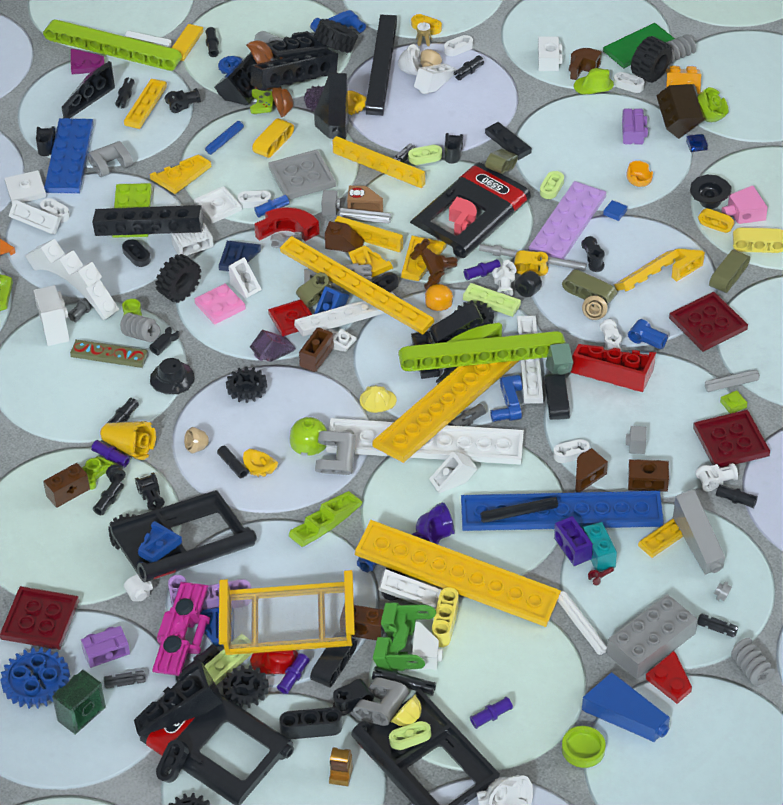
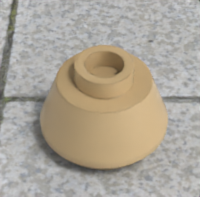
M426 49L421 52L420 63L422 67L438 65L442 63V58L436 51Z
M590 296L584 300L582 311L587 318L599 320L607 313V303L599 296Z
M191 427L186 431L184 444L190 453L204 450L208 445L209 438L204 431L195 427Z

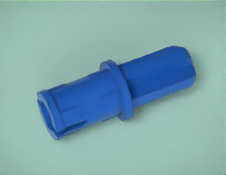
M286 195L274 200L269 199L267 203L254 207L255 213L259 218L265 215L267 211L289 205V199Z

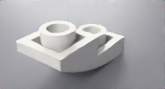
M334 329L327 330L333 333L334 350L347 351L356 341L355 336L342 329L339 332Z

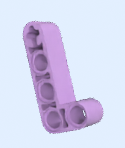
M174 575L168 580L172 607L180 583L187 582L182 575ZM247 580L228 582L230 590L251 589V585ZM219 584L208 585L201 610L219 608ZM252 599L232 601V608L248 606Z

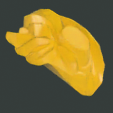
M348 91V114H358V111H362L365 108L367 99L364 95L355 91Z
M248 449L243 454L244 465L251 475L265 477L267 474L273 473L278 466V462L264 452Z

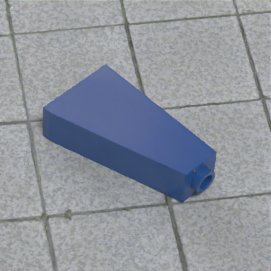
M612 672L583 697L582 710L652 742H655L659 737H664L670 729V717Z

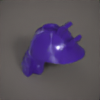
M439 503L429 512L421 515L416 524V532L412 535L439 544L441 539L455 534L453 520L445 503Z

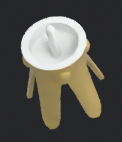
M423 22L417 25L415 40L418 38V46L421 45L423 36L425 37L426 45L430 46L429 36L431 40L432 37L428 23Z

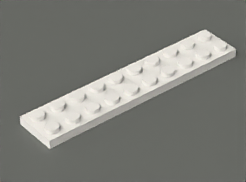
M331 418L329 431L355 434L354 454L389 456L374 448L372 441L394 422ZM446 425L410 458L446 460L455 451L469 456L473 462L521 465L524 430ZM327 445L326 451L336 453L337 446Z

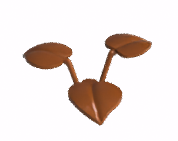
M256 40L246 44L257 64L271 61L273 53L265 42ZM281 86L279 88H267V90L272 89L275 105L281 118L284 117L293 107L291 94L287 89H282Z

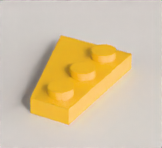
M198 154L180 161L179 165L171 168L168 166L160 173H151L150 179L176 194L211 168V161Z
M411 235L401 278L420 281L428 271L421 255L416 260L410 258L414 247L421 243L424 238ZM429 239L430 244L427 248L433 253L440 255L446 248V243Z

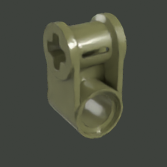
M317 273L297 289L296 295L307 307H312L320 300L325 286L332 287V284L325 273Z

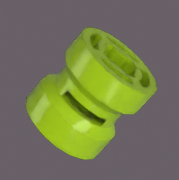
M127 299L123 302V316L126 313L142 316L141 304L137 299Z

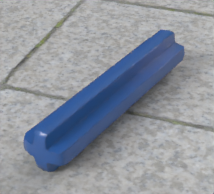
M241 121L235 122L205 147V151L212 155L241 131L244 125Z

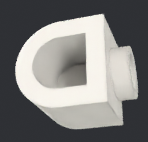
M138 574L130 577L124 583V588L132 601H143L146 597L151 596L150 590L153 589L151 582L144 583Z

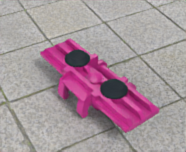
M180 583L173 607L170 608V611L165 612L157 635L160 647L152 672L179 676L182 672L187 653L200 654V644L206 625L211 620L208 616L200 615L208 585ZM195 624H198L193 642L190 644L185 639L187 628H193Z

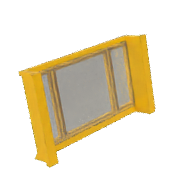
M352 570L344 571V582L230 590L228 579L219 580V645H224L226 655L352 646V635H355Z

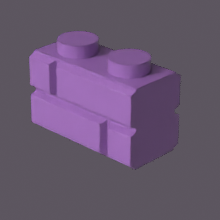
M624 108L622 113L623 143L643 144L644 137L647 138L648 127H644L647 126V116H644L643 109L632 110Z
M121 626L109 627L101 633L89 634L81 639L82 650L90 668L130 654L129 644Z

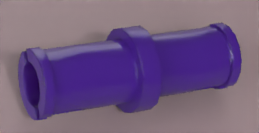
M498 259L487 263L481 262L475 267L464 269V277L466 280L479 276L485 277L501 265Z
M95 440L92 444L91 450L104 456L106 460L120 464L124 468L129 464L130 456L117 451L116 447L108 446L99 440Z
M299 653L291 667L286 669L285 676L277 685V689L280 692L288 694L294 683L302 677V671L310 662V659L305 654Z
M504 697V699L493 705L488 704L484 710L470 716V721L474 728L477 729L491 720H497L498 716L512 710L513 705L508 697Z

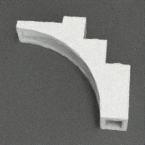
M53 239L25 255L35 271L47 270L53 272L73 285L95 308L102 320L107 319L119 310L101 282L100 278L102 276L93 262L83 265L74 250L65 254L57 241Z

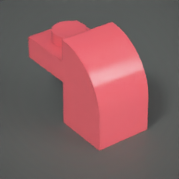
M456 197L449 207V221L455 222L454 235H459L477 219V209L472 202Z

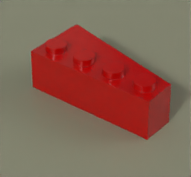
M578 344L572 355L573 365L571 373L643 392L654 370L656 352H649V355L640 354L638 350H632V353L621 352L620 348L604 350L602 346Z

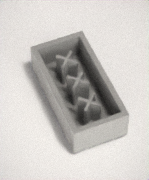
M667 594L608 639L607 655L635 679H638L694 636L698 619Z

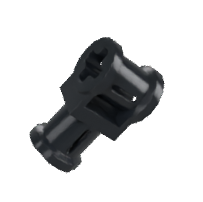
M197 88L186 93L183 90L177 92L170 91L164 98L165 102L169 104L172 113H179L183 109L189 108L188 104L201 102Z
M588 236L581 242L582 248L587 253L588 268L592 272H600L605 267L603 262L605 252L597 245L596 238Z
M153 472L150 476L140 479L138 477L135 478L138 493L142 496L143 500H147L148 509L153 511L161 508L165 501L160 497L159 484L155 473Z

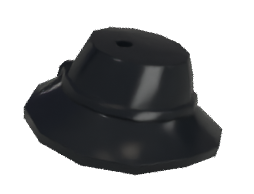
M709 174L697 177L690 185V193L694 200L699 201L707 209L717 208L722 201L731 195L732 190L731 185L725 179Z
M175 358L163 360L150 375V385L156 391L164 394L183 393L188 391L194 383V372L190 366Z

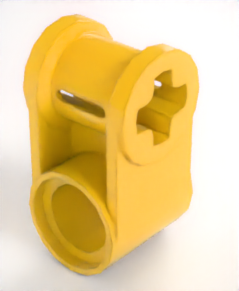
M518 251L514 260L516 273L523 274L525 271H534L539 276L546 275L548 273V266L546 265L548 255L544 252Z

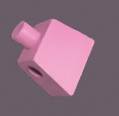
M750 186L731 194L728 206L722 207V213L733 216L737 223L743 224L765 221L768 207L755 187Z

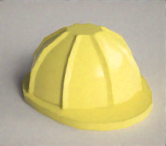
M378 385L368 386L359 399L362 408L373 413L392 409L397 402L394 393Z
M416 694L406 702L390 722L398 726H407L414 723L420 717L421 704Z

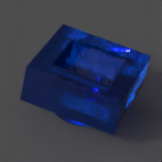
M704 134L686 137L690 152L708 149Z

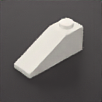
M445 63L419 68L414 87L423 94L435 92L453 77L454 71L458 69Z

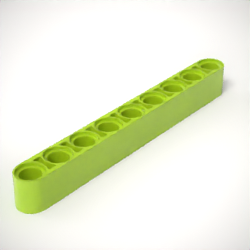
M52 20L43 31L44 37L49 41L168 71L174 70L182 59L181 53L173 48L60 20Z
M554 331L406 346L398 351L401 369L410 372L547 358L550 345L564 344L566 342L561 332Z

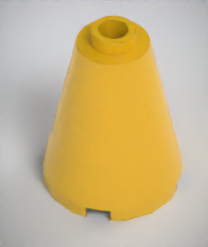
M147 421L106 423L100 431L104 442L140 460L148 458L149 454L147 453L150 449L153 450L156 441L155 428H152V423Z

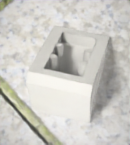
M245 257L229 265L230 285L241 295L248 298L262 290Z

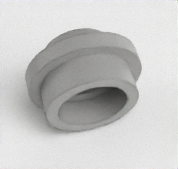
M725 581L724 584L719 583L714 592L717 595L716 600L719 601L721 599L725 601L732 588L727 585L728 582Z

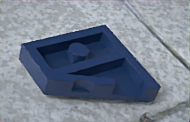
M227 240L219 262V270L229 272V265L244 257L248 263L261 252V245Z

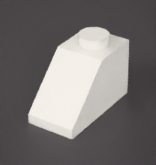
M453 451L429 480L436 490L442 493L465 484L478 469L469 456Z
M415 622L412 655H417L425 661V666L422 669L437 670L438 661L442 662L443 649H439V640L420 622Z

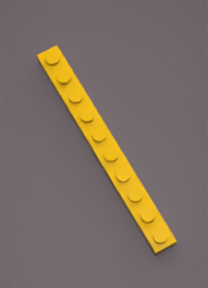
M293 236L280 247L281 253L316 273H325L331 282L422 335L434 323V318Z

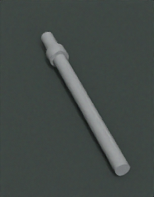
M480 244L479 251L493 253L494 256L515 257L518 252L517 250L502 248L500 245ZM549 256L546 262L547 264L584 271L587 265L586 263Z

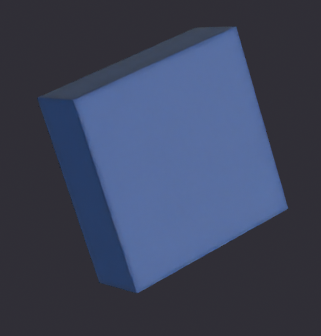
M611 200L604 209L603 215L619 221L627 212L628 206Z

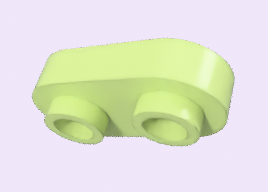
M438 145L414 148L408 153V160L414 165L436 162L442 158V148Z
M552 171L547 174L540 186L541 197L553 199L557 196L564 184V175L561 172Z
M419 721L395 729L389 734L390 746L397 750H403L425 742L431 737V727L428 723Z

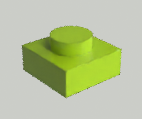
M737 390L722 396L720 399V403L730 414L747 408V401Z

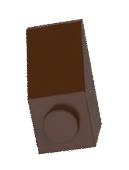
M329 221L325 231V249L351 252L364 245L365 240L350 226L344 223Z
M592 448L577 457L576 493H580L607 475L608 461Z

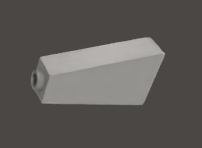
M693 489L675 496L673 519L682 532L705 575L711 572H719L724 567L725 556L695 490Z

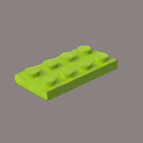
M151 183L116 184L114 208L150 207ZM141 234V235H113L112 237H113V238H122V237H148V234Z

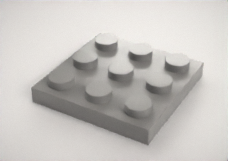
M317 149L268 162L269 169L280 190L289 200L336 187V181Z

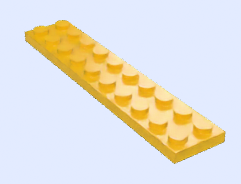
M518 361L457 367L372 441L373 447L404 463Z
M370 520L355 550V555L443 589L447 587L454 588L459 595L547 627L561 593V590L373 520Z

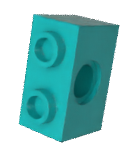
M600 522L583 527V531L593 544L591 562L595 570L600 572L610 567L615 568L617 551L603 523Z

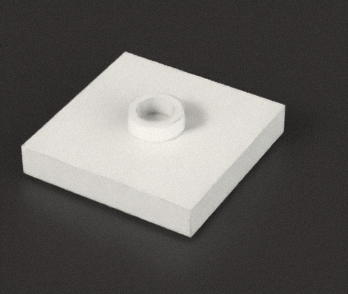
M38 170L4 178L12 204L14 200L28 202L46 197Z

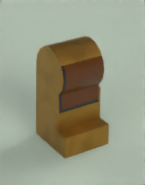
M333 747L330 756L329 784L349 786L353 769L351 750Z

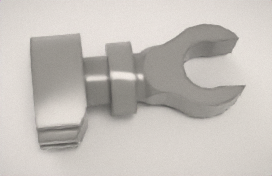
M295 232L294 238L302 242L301 232ZM273 234L270 240L272 241L271 246L279 248L291 236L285 238L278 234Z

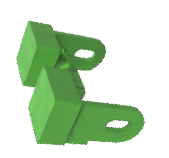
M398 602L385 603L381 625L388 637L377 638L373 654L376 666L390 671L394 669L405 671V669L424 668L425 661L421 657L412 654L408 655V652L400 651L405 648L408 636H413L416 620L433 619L436 616V610L428 605H399ZM418 611H426L428 613H419Z

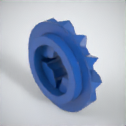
M237 56L224 57L219 61L218 68L222 74H228L234 68L233 66H236L243 59Z

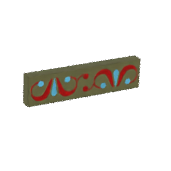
M76 339L70 355L73 358L143 368L148 351Z

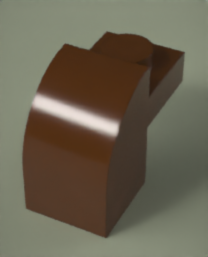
M580 48L573 51L569 65L570 79L577 80L582 71L589 72L593 68H599L602 51L592 48Z

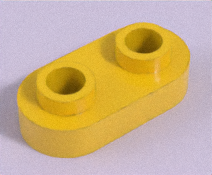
M416 14L411 18V26L416 30L419 23L425 22L430 25L431 35L439 34L442 31V23L437 19L422 14Z
M703 209L698 216V220L702 225L724 233L730 232L734 226V220L729 215L711 209Z

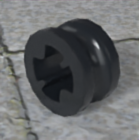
M113 464L106 470V476L111 483L114 479L122 481L126 476L120 464Z

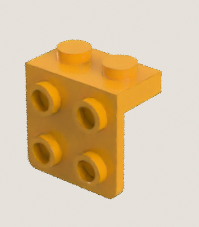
M670 66V68L666 69V88L669 85L694 84L697 94H700L701 72L697 67L687 66L686 69H680V66Z

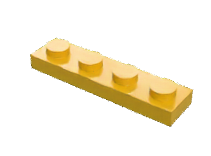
M150 79L124 119V126L137 129L142 127L167 88V82Z
M337 216L335 222L350 226L366 243L396 252H401L403 249V235L341 216Z
M677 249L666 251L615 283L616 290L629 291L635 287V283L647 280L649 274H656L661 271L662 266L666 267L674 263V259L680 256Z

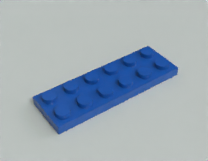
M59 118L44 187L46 193H80L93 130V119Z

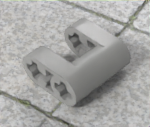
M120 141L87 153L91 166L100 177L109 175V168L106 162L117 159L123 168L133 165L130 153Z
M320 431L318 435L319 444L337 446L336 460H316L315 471L325 474H352L356 435L347 432Z
M377 677L373 680L369 689L376 698L382 699L380 703L362 699L359 700L353 712L363 721L386 726L409 694V691L402 683Z

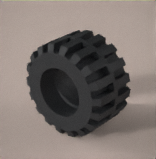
M654 36L644 39L633 55L631 61L632 73L649 83L656 82L669 66L672 56L671 45Z

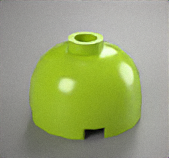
M711 87L703 90L698 95V100L703 109L704 121L717 122L724 118L729 110L725 98L721 99L718 96L720 92Z
M304 417L296 421L290 430V445L292 449L299 454L301 452L307 453L309 456L319 454L325 450L326 445L318 443L319 432L327 431L325 425L314 417Z

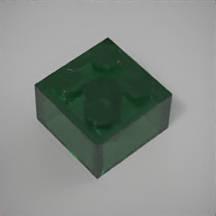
M84 669L74 675L65 686L59 688L52 696L57 721L75 735L106 708L101 682Z

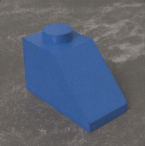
M325 286L314 314L345 306L349 294L336 288Z

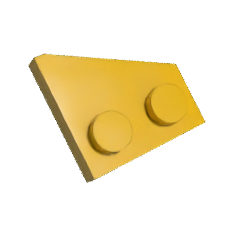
M365 245L348 252L353 264H369L372 266V278L393 269L390 261H385L379 254L372 252Z

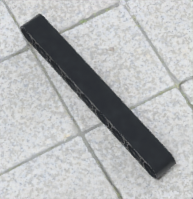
M380 14L366 100V115L383 116L397 27V15Z

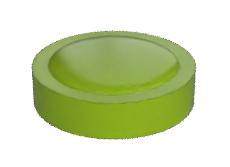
M577 726L565 733L562 740V754L570 764L580 768H589L600 763L604 757L606 743L603 735L598 730L588 726Z

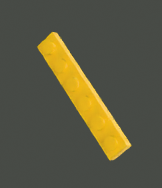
M337 136L332 140L334 154L419 188H423L425 185V171Z

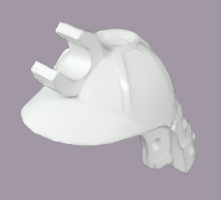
M411 44L402 52L398 60L400 70L417 76L419 68H422L420 63L421 52L416 45Z
M524 775L497 778L491 783L487 791L477 793L479 805H531L533 785L529 778Z

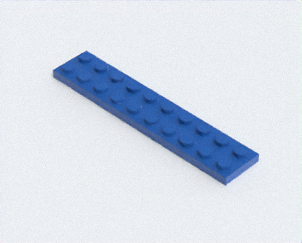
M660 491L461 495L462 531L555 529L556 522L571 516L574 517L581 528L600 522L603 523L605 528L661 527L664 523ZM556 497L558 500V507L554 509L485 523L480 518V513L483 511Z

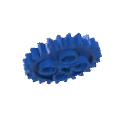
M32 647L30 653L25 649L22 656L16 653V660L9 658L10 665H4L5 671L1 672L2 678L0 681L3 693H6L7 699H11L13 704L19 702L20 707L27 704L28 709L32 707V704H35L36 708L39 709L40 703L47 707V701L50 700L55 703V696L62 697L61 691H67L66 685L70 684V672L64 657L59 658L58 652L52 654L51 649L43 652V647L38 652H35L34 647Z

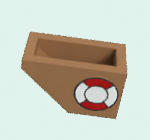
M349 185L348 209L383 212L382 197L367 186Z

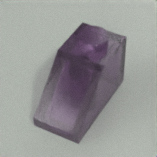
M263 329L250 345L257 359L270 362L296 349L287 337Z

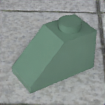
M569 343L550 345L545 365L551 374L563 375L571 372L573 359Z

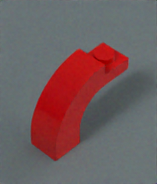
M286 207L265 212V219L254 224L255 237L259 241L279 231L301 232L304 241L320 234L319 221L312 214L297 208Z

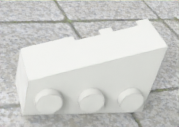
M55 285L33 290L40 320L44 327L43 331L46 336L47 345L70 341L65 318H68V312L62 299L61 291L57 292Z

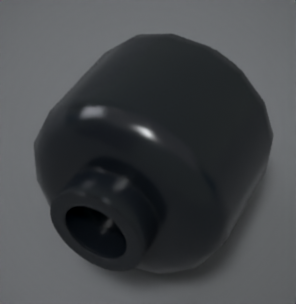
M525 271L515 281L516 291L526 298L533 296L542 286L540 276L534 271Z

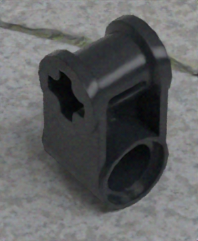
M55 126L51 128L37 127L36 143L40 156L52 154L56 135Z
M446 133L445 161L454 164L460 160L461 149L463 148V134L449 135V133Z
M356 679L350 684L337 688L333 692V707L339 709L342 716L353 712L359 700L373 701L374 694L362 679Z

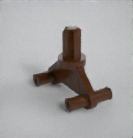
M424 238L421 243L414 247L410 258L416 260L419 255L422 256L430 273L427 283L424 284L427 290L430 286L440 282L441 277L445 274L443 271L446 268L457 267L458 260L454 257L445 258L443 255L433 253L427 248L430 244L429 239Z

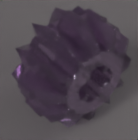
M312 86L311 89L308 88L306 90L304 101L306 107L310 108L311 111H314L317 107L324 86Z

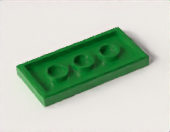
M654 22L604 46L603 52L624 69L631 65L637 47L647 37L654 36L665 43L675 38Z

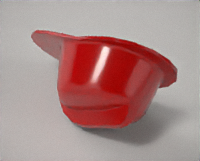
M296 650L253 653L250 663L253 670L260 668V674L264 672L265 674H286V669L291 667L298 656V652Z

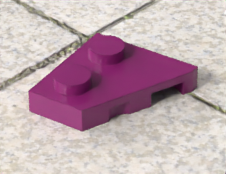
M71 49L72 74L91 73L105 64L104 56Z

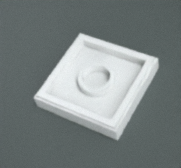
M224 186L194 199V204L202 206L203 215L211 224L242 211V205Z

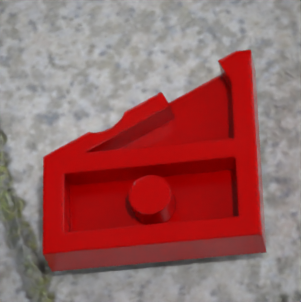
M674 651L646 674V680L676 704L692 691L689 679Z

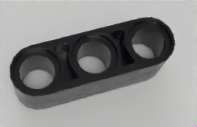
M471 303L430 327L429 331L435 343H445L465 331L480 326L483 323V319L476 304Z
M565 374L545 375L549 419H569L570 410Z
M337 632L333 638L346 637V635ZM352 638V646L325 648L311 671L310 679L331 688L354 654L358 643L357 639Z
M334 707L287 711L281 714L279 718L280 733L290 740L334 736L342 730V714L339 709Z

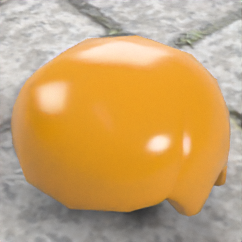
M633 161L629 163L626 177L634 186L645 187L651 183L653 171H649L647 163Z
M436 284L426 290L425 302L428 308L442 311L452 306V291L446 285Z

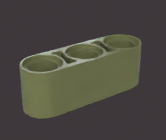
M499 149L490 153L485 167L503 174L514 168L518 155Z
M734 249L731 250L712 274L709 286L727 293L746 270L750 256Z
M577 269L572 270L562 282V287L568 293L584 300L590 296H599L605 300L607 306L617 295L616 289L611 284Z

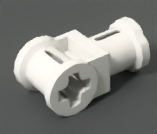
M505 260L502 266L495 268L492 271L495 284L499 285L497 292L512 297L513 289L511 288V283L515 280L516 267L510 260Z
M612 319L604 320L600 323V330L604 334V350L621 349L622 336L618 333V329H616V322Z
M733 463L723 468H719L718 465H704L695 472L696 477L702 483V489L706 492L718 488L719 484L723 485V481L738 480L737 468Z

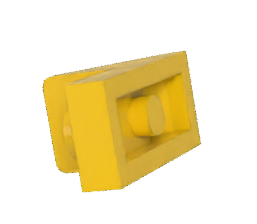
M677 249L680 256L675 258V263L672 267V278L677 282L703 266L705 252L702 250Z

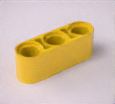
M279 118L275 119L254 141L252 146L253 152L270 158L291 137L294 125Z

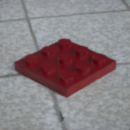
M715 292L707 294L669 313V319L702 352L748 330V324Z
M748 409L693 423V429L712 465H718L719 468H723L732 463L736 465L770 456V449Z
M20 586L0 632V639L60 650L78 606L79 597Z

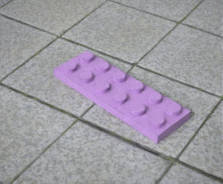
M574 181L529 246V251L544 252L549 257L565 259L606 198V191Z

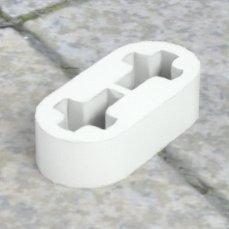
M463 35L445 42L444 53L447 56H456L473 48V38Z
M618 72L614 75L613 83L617 88L640 93L644 90L645 81L641 77Z
M264 190L244 191L239 193L237 198L242 208H254L267 203L269 199L271 200V194Z
M51 198L41 201V210L61 217L60 223L69 220V210L66 206Z
M583 439L558 444L554 447V460L558 463L575 461L581 453L590 449V445Z

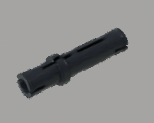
M377 666L374 667L375 671L372 673V680L377 677L402 683L408 689L416 691L420 688L424 693L434 695L436 682L401 674L395 669L390 671Z

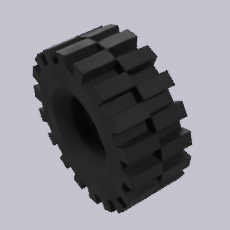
M320 19L314 33V37L319 42H322V44L346 53H351L358 38V35L352 29L329 19Z
M176 254L174 258H169V262L164 263L165 266L163 268H160L159 271L161 273L157 274L156 278L158 280L155 281V285H157L156 290L172 302L179 303L180 300L184 301L186 296H191L190 293L196 290L195 286L199 284L198 279H201L200 273L202 271L200 266L186 255Z

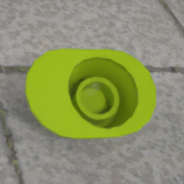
M601 68L591 69L587 76L579 78L574 83L575 91L585 95L609 91L614 86L613 81L609 77V70Z

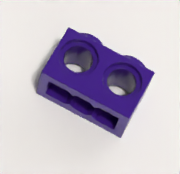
M571 516L556 522L554 539L572 565L577 566L591 560L593 544L574 517Z

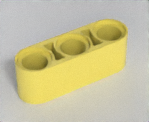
M737 228L733 231V247L739 252H783V230Z
M451 587L441 590L436 608V616L432 624V634L439 640V647L449 645L457 616L458 592Z

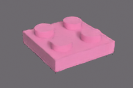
M226 283L194 298L195 304L214 325L246 309L245 303Z

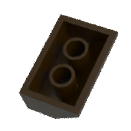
M694 84L669 85L656 95L665 127L678 139L705 120Z

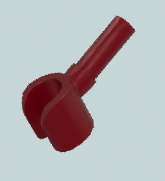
M610 567L602 572L591 570L588 573V579L595 578L593 579V585L597 586L601 583V578L613 572L614 569Z

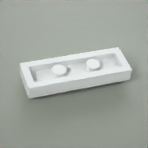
M18 200L13 201L9 213L11 218L55 235L61 217Z
M386 569L382 573L378 588L381 592L417 605H428L435 610L441 589Z

